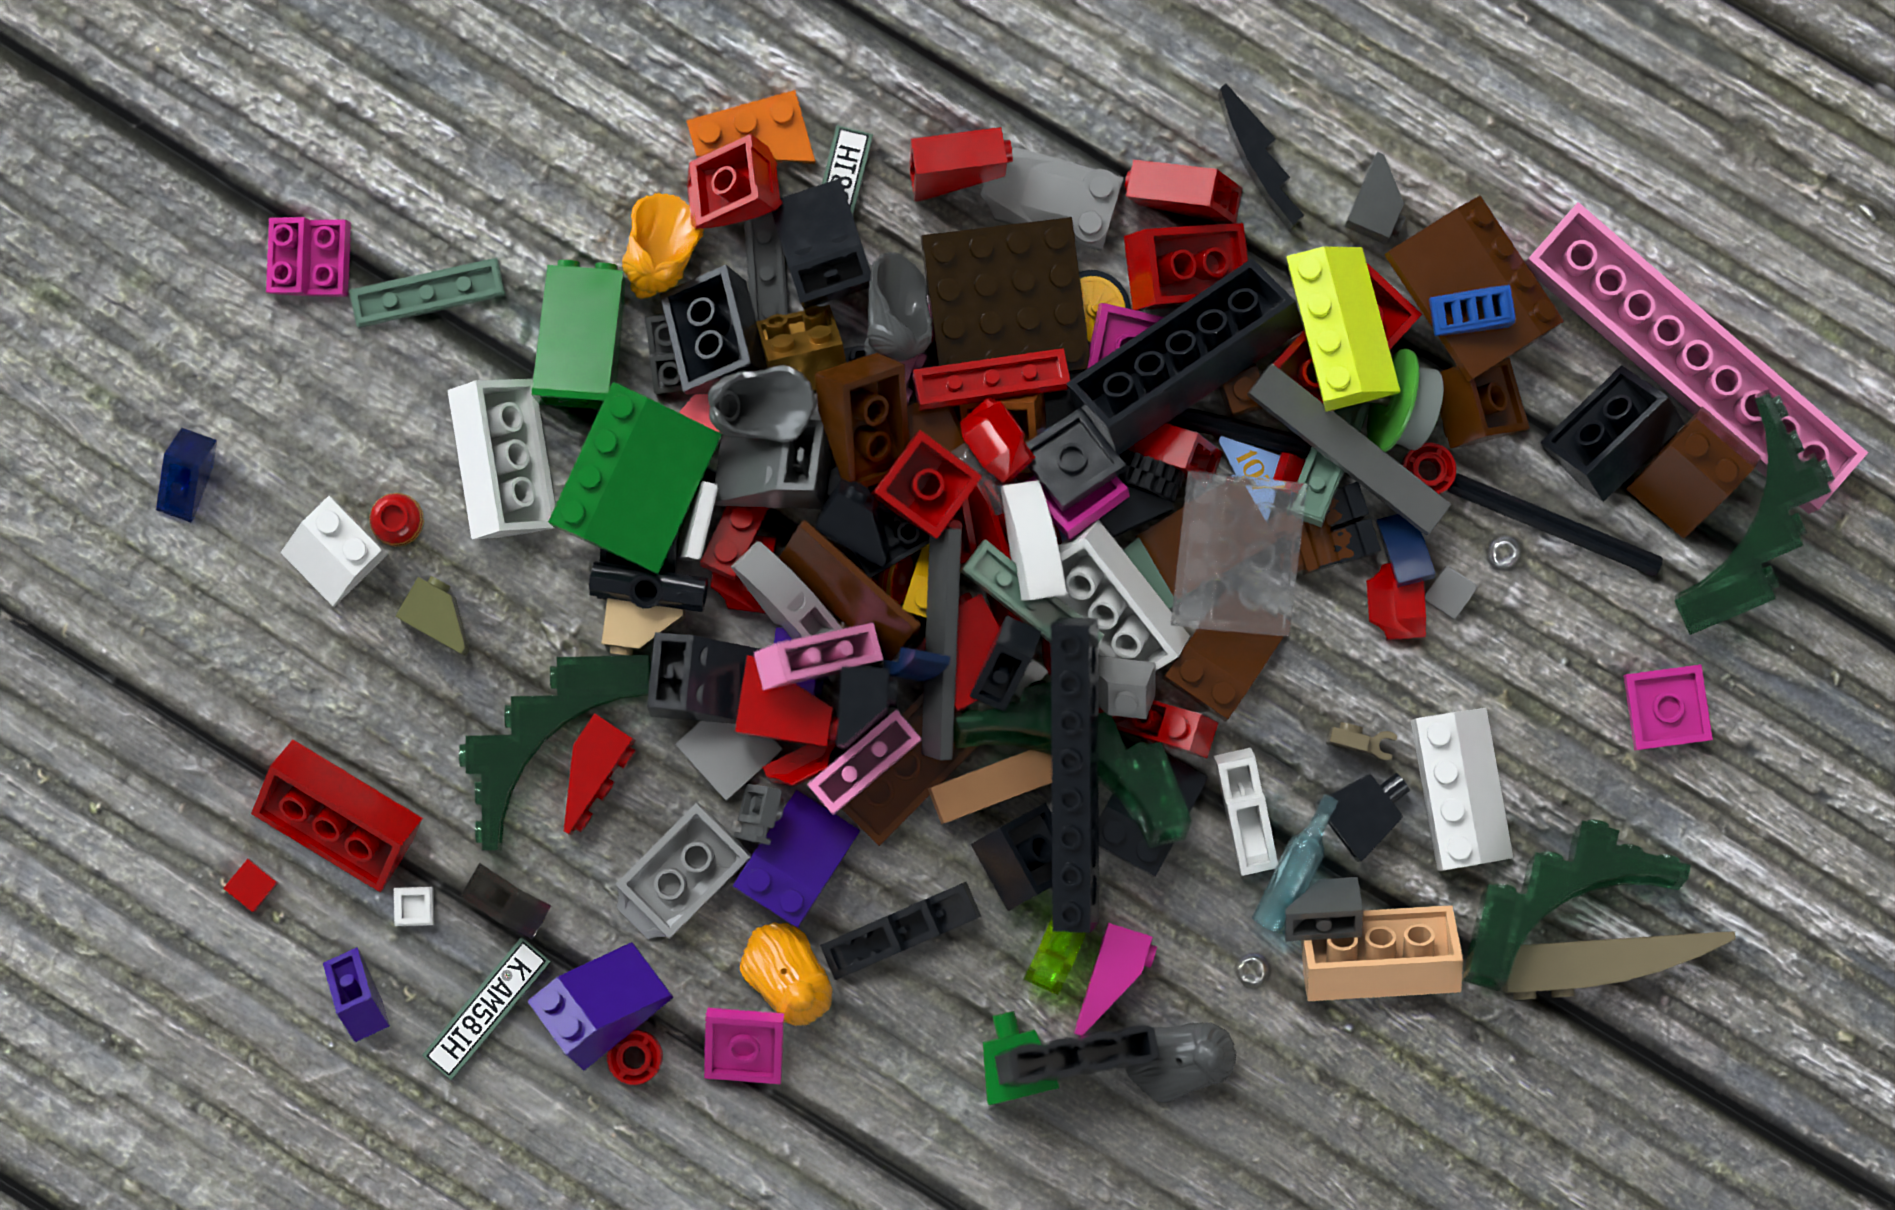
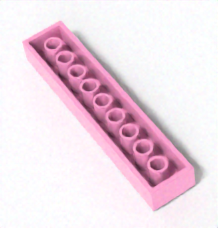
M1579 202L1525 261L1538 281L1693 415L1703 406L1761 457L1755 468L1806 513L1811 514L1819 510L1868 454L1855 440Z

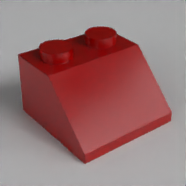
M920 430L913 436L871 494L901 518L937 539L983 476Z

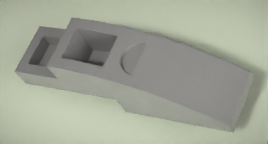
M757 541L731 566L772 622L782 625L793 640L842 629L811 590L761 542ZM841 673L825 676L822 679L832 683Z

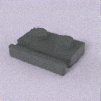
M746 783L737 820L743 823L741 832H735L734 837L770 845L771 839L766 838L768 827L774 828L775 821H779L784 808V800L781 798L782 790Z

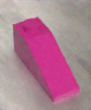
M1107 923L1074 1034L1083 1036L1142 974L1144 966L1151 968L1157 946L1151 944L1153 936Z

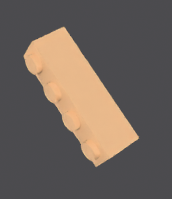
M1452 905L1363 910L1362 937L1301 941L1307 1001L1461 992L1463 957Z

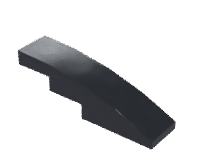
M1225 83L1219 90L1218 99L1229 134L1244 167L1261 195L1286 228L1291 231L1302 221L1304 214L1281 190L1287 185L1290 176L1267 152L1274 146L1276 138Z
M966 881L821 944L820 947L834 979L837 980L982 916Z

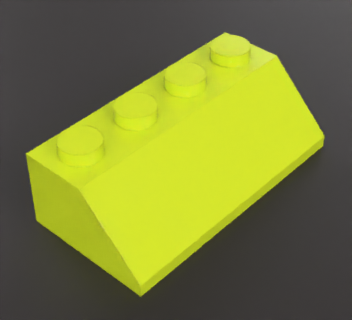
M1324 246L1287 256L1288 270L1325 412L1399 394L1400 388L1363 248Z

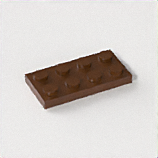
M924 693L902 714V717L918 734L921 740ZM960 710L954 713L952 760H938L922 755L921 741L846 804L842 810L880 846L930 796L928 788L943 783L987 737Z

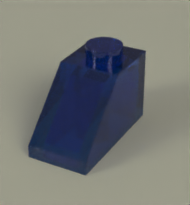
M185 428L180 429L163 456L156 505L157 511L190 523L193 521L213 469L217 445L216 439Z

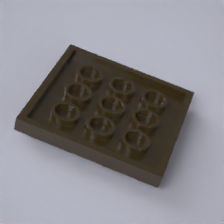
M1072 217L920 236L937 366L1064 348L1068 371L1087 369L1090 354Z

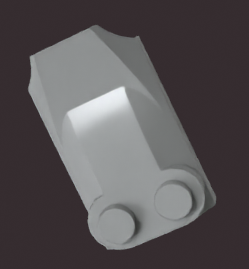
M1014 147L1012 148L1013 162L1007 163L1006 176L983 183L980 196L988 204L994 218L993 220L1010 225L1072 217L1075 244L1102 252L1123 177L1114 175L1106 169H1092Z
M697 802L615 884L618 888L616 908L648 940L655 937H667L670 939L751 858V855L708 810Z

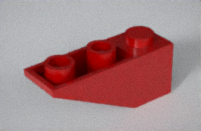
M1154 700L1146 719L1108 715L1099 708V725L1206 759L1208 758L1219 722L1202 714Z
M595 713L573 744L563 830L568 835H572L575 830L581 833L593 816L589 809L597 798L601 801L605 799L615 783L610 779L618 766L624 769L636 752V749L632 747L636 741L635 739Z

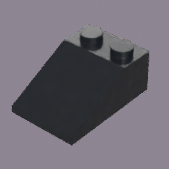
M1141 740L1099 816V848L1146 874L1156 877L1208 776Z

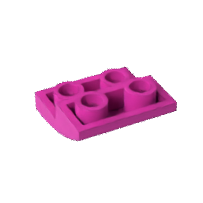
M269 218L266 293L295 296L348 297L351 222L346 219Z

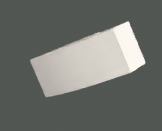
M1040 481L1000 486L1011 560L1016 562L1021 600L1066 595L1058 544Z
M1246 748L1215 755L1214 761L1241 876L1279 868L1265 796L1262 792L1256 758L1252 749Z

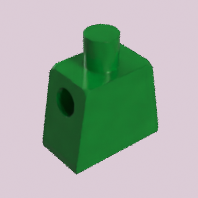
M1015 1011L992 1016L997 1038L983 1042L988 1106L1058 1089L1059 1084L1057 1080H1041L1020 1087H1006L999 1084L995 1056L1013 1047L1024 1044H1041L1035 1029L1024 1032L1019 1031Z

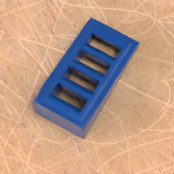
M1510 285L1429 298L1434 336L1509 328L1516 321ZM1492 299L1497 300L1498 317H1495ZM1476 301H1482L1485 319L1479 320ZM1460 303H1466L1469 322H1463ZM1444 305H1451L1453 324L1447 325Z

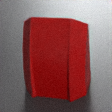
M749 134L689 162L687 191L691 225L695 229L720 227L747 221L772 212L782 204L776 168L778 164L766 144L752 134Z

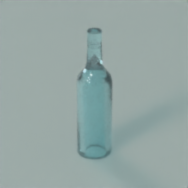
M1324 794L1309 825L1302 832L1292 836L1288 841L1252 916V919L1261 926L1276 933L1285 934V909L1308 890L1324 857L1323 833L1338 802L1337 799Z

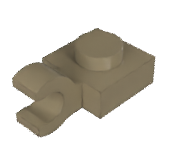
M1341 722L1339 728L1332 727L1329 729L1327 744L1361 753H1368L1383 761L1392 759L1391 754L1380 750L1379 744L1382 739L1396 741L1397 735L1393 732L1383 731L1374 737L1362 734V727Z

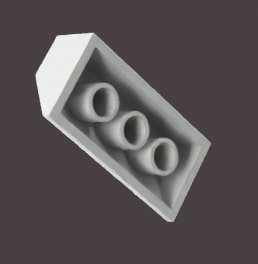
M533 379L475 380L447 390L471 539L501 538L554 529L548 523L555 508V500L539 404L531 395Z
M1099 519L1071 540L1067 538L1058 546L1067 594L1057 597L1083 618H1098V630L1104 634V637L1098 643V656L1155 662L1156 670L1179 657L1190 635Z
M1487 708L1451 712L1411 720L1437 871L1513 858Z

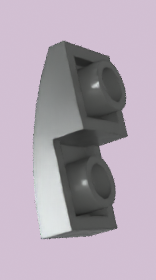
M665 314L645 316L654 394L683 391Z

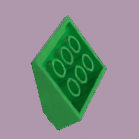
M612 382L548 523L554 528L659 574L721 440L722 434L642 394Z

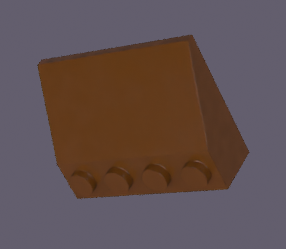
M1481 195L1451 211L1384 254L1432 328L1433 323L1429 305L1430 297L1510 285L1516 321L1509 328L1438 336L1468 382L1538 341L1564 322ZM1492 299L1495 317H1498L1497 300ZM1476 301L1479 320L1485 319L1482 301ZM1460 303L1463 322H1469L1466 303ZM1444 305L1447 325L1453 324L1451 305Z
M804 520L799 525L779 559L811 590L825 608L839 619L837 622L842 629L874 623L883 657L882 661L876 663L880 665L884 660L895 661L900 656L901 647L907 648L921 633L920 623L808 522Z

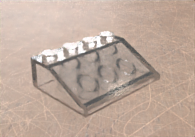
M1199 470L1188 471L1171 625L1207 630L1290 636L1308 483Z

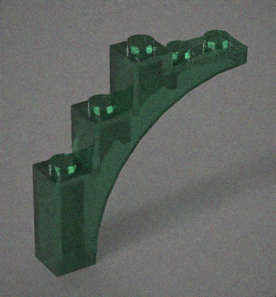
M1770 389L1755 395V401L1765 428L1768 453L1766 484L1759 508L1744 538L1728 558L1703 580L1675 595V604L1689 635L1776 599L1774 589L1780 586L1772 566L1764 568L1763 563L1804 546L1802 535L1808 532L1799 512L1791 514L1790 510L1830 493L1831 486L1829 482L1835 480L1827 459L1819 461L1816 453L1803 458L1800 457L1799 453L1805 451L1802 441L1796 430L1788 431L1783 418L1789 416L1788 410L1781 395L1773 397Z
M649 655L556 657V666H550L551 689H557V695L511 696V705H505V728H511V735L465 736V744L459 745L460 767H466V774L481 775V782H475V804L482 805V820H476L475 839L476 843H482V851H502L504 821L512 793L526 765L550 737L568 722L593 708L620 699L648 696L651 675V657Z
M1041 680L1025 687L1020 703L1016 704V702L1010 701L1005 712L996 708L981 712L979 710H969L956 717L953 734L955 747L1005 745L1022 747L1052 755L1051 682ZM1105 712L1099 713V782L1122 802L1135 819L1149 848L1185 840L1192 820L1162 742L1150 745L1148 743H1138L1125 750L1113 716Z
M1582 820L1573 832L1568 860H1563L1560 854L1550 851L1536 852L1527 864L1521 893L1516 892L1517 889L1507 884L1497 883L1487 886L1480 898L1462 981L1500 991L1508 981L1516 954L1529 932L1541 919L1565 902L1591 891L1619 885H1651L1679 890L1688 880L1691 865L1680 862V859L1673 855L1660 854L1656 856L1643 852V849L1637 845H1617L1619 830L1609 828V824L1601 820Z

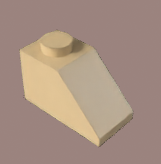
M607 598L601 644L610 647V654L632 657L633 650L643 651L654 643L655 632L667 633L684 620L686 611L663 606L641 608L630 601Z

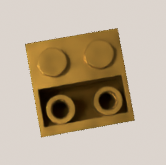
M830 304L810 306L803 311L786 315L776 314L767 319L756 321L768 369L782 365L792 367L803 373L806 380L811 382L812 390H816L815 373L846 363L843 343Z

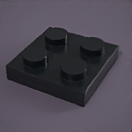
M1081 408L1026 443L1036 457L1027 467L1036 479L1040 481V484L1062 512L1125 471V463Z

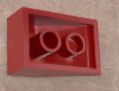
M1243 223L1149 228L1123 236L1132 309L1136 311L1180 307L1248 261Z

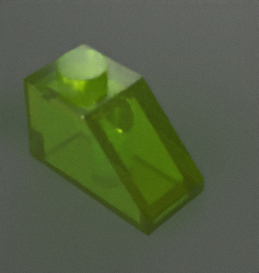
M1051 916L1023 980L1059 995L1073 967L1086 933L1053 931Z

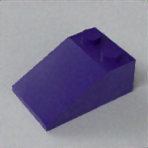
M796 790L784 807L779 821H775L774 828H770L767 832L766 838L771 839L770 845L759 844L733 884V887L798 928L855 841L860 830L837 815H833L828 809Z
M631 942L556 977L527 1002L563 1052L585 1071L673 999L674 996L635 944Z

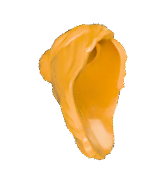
M655 193L653 196H645L639 199L633 206L631 233L626 253L622 257V269L630 280V289L639 299L650 298L657 293L666 292L678 284V280L683 278V271L691 258L693 250L704 233V229H695L691 225L689 205L681 200L679 196Z
M776 922L757 927L752 931L740 962V972L743 979L761 994L776 1013H784L785 1023L793 1026H805L822 1017L831 1006L832 986L825 969L815 957L806 934L796 926Z

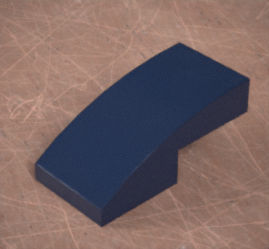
M1399 514L1376 519L1385 555L1389 557L1397 588L1435 578V571L1422 532Z
M901 647L899 661L884 660L883 669H889L890 676L926 681L944 671L950 664L951 656Z

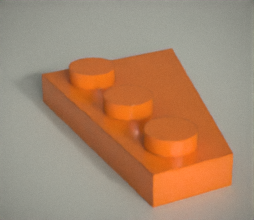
M795 90L686 120L697 158L752 134L769 147L776 162L788 161L816 164Z

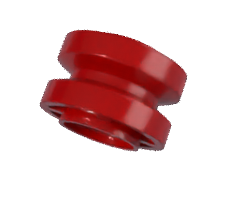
M1424 443L1419 449L1409 451L1401 462L1402 466L1439 495L1452 485L1456 476V462L1453 455L1448 449L1436 443ZM1429 461L1436 466L1437 476L1435 480H1425L1420 476L1418 471L1420 462Z
M643 1030L632 1031L607 1052V1063L613 1076L619 1081L630 1085L642 1084L652 1079L659 1072L663 1062V1051L659 1041L652 1034ZM631 1046L640 1047L645 1053V1062L640 1068L629 1066L625 1060V1053Z

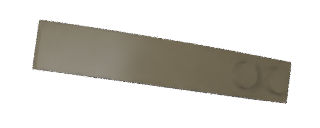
M1735 931L1499 946L1502 991L1513 993V1000L1536 999V991L1551 990L1552 997L1575 996L1574 989L1623 982L1660 972L1698 958L1735 940Z

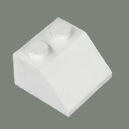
M330 496L301 522L280 552L333 607L388 555L373 537Z

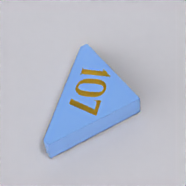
M1220 436L1218 444L1221 446L1232 468V472L1235 476H1239L1266 522L1276 490L1271 489L1270 486L1281 455Z

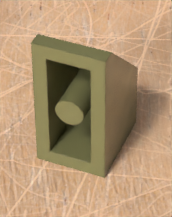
M430 576L428 581L417 577L395 617L458 653L467 656L470 649L456 598L447 593L451 586L433 576Z

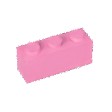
M874 623L780 642L754 652L763 690L841 673L842 666L866 667L883 660Z
M895 710L807 785L829 811L835 815L922 740L902 715Z

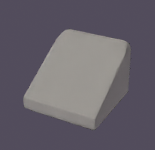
M1446 565L1425 594V600L1455 620L1478 586Z

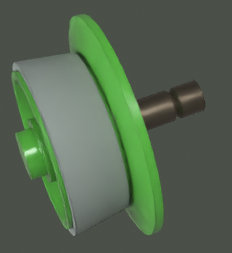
M1401 349L1391 357L1400 393L1368 401L1372 403L1367 422L1368 439L1384 452L1390 450L1396 443L1410 450L1419 449L1427 441L1436 425L1443 400V379L1440 372L1436 369L1419 367L1416 354L1412 350Z

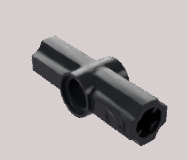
M594 561L589 579L590 596L630 601L641 608L663 606L703 612L708 593V578L666 572L662 568L659 574L643 567ZM640 581H651L655 584L657 592L648 593L644 591Z

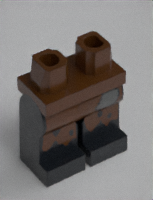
M1358 482L1337 489L1322 527L1287 516V506L1282 510V513L1266 521L1275 539L1290 535L1294 546L1292 550L1277 554L1282 574L1302 571L1303 575L1314 571L1376 555L1381 551L1371 518L1334 531L1332 530L1333 527L1364 518L1369 514Z

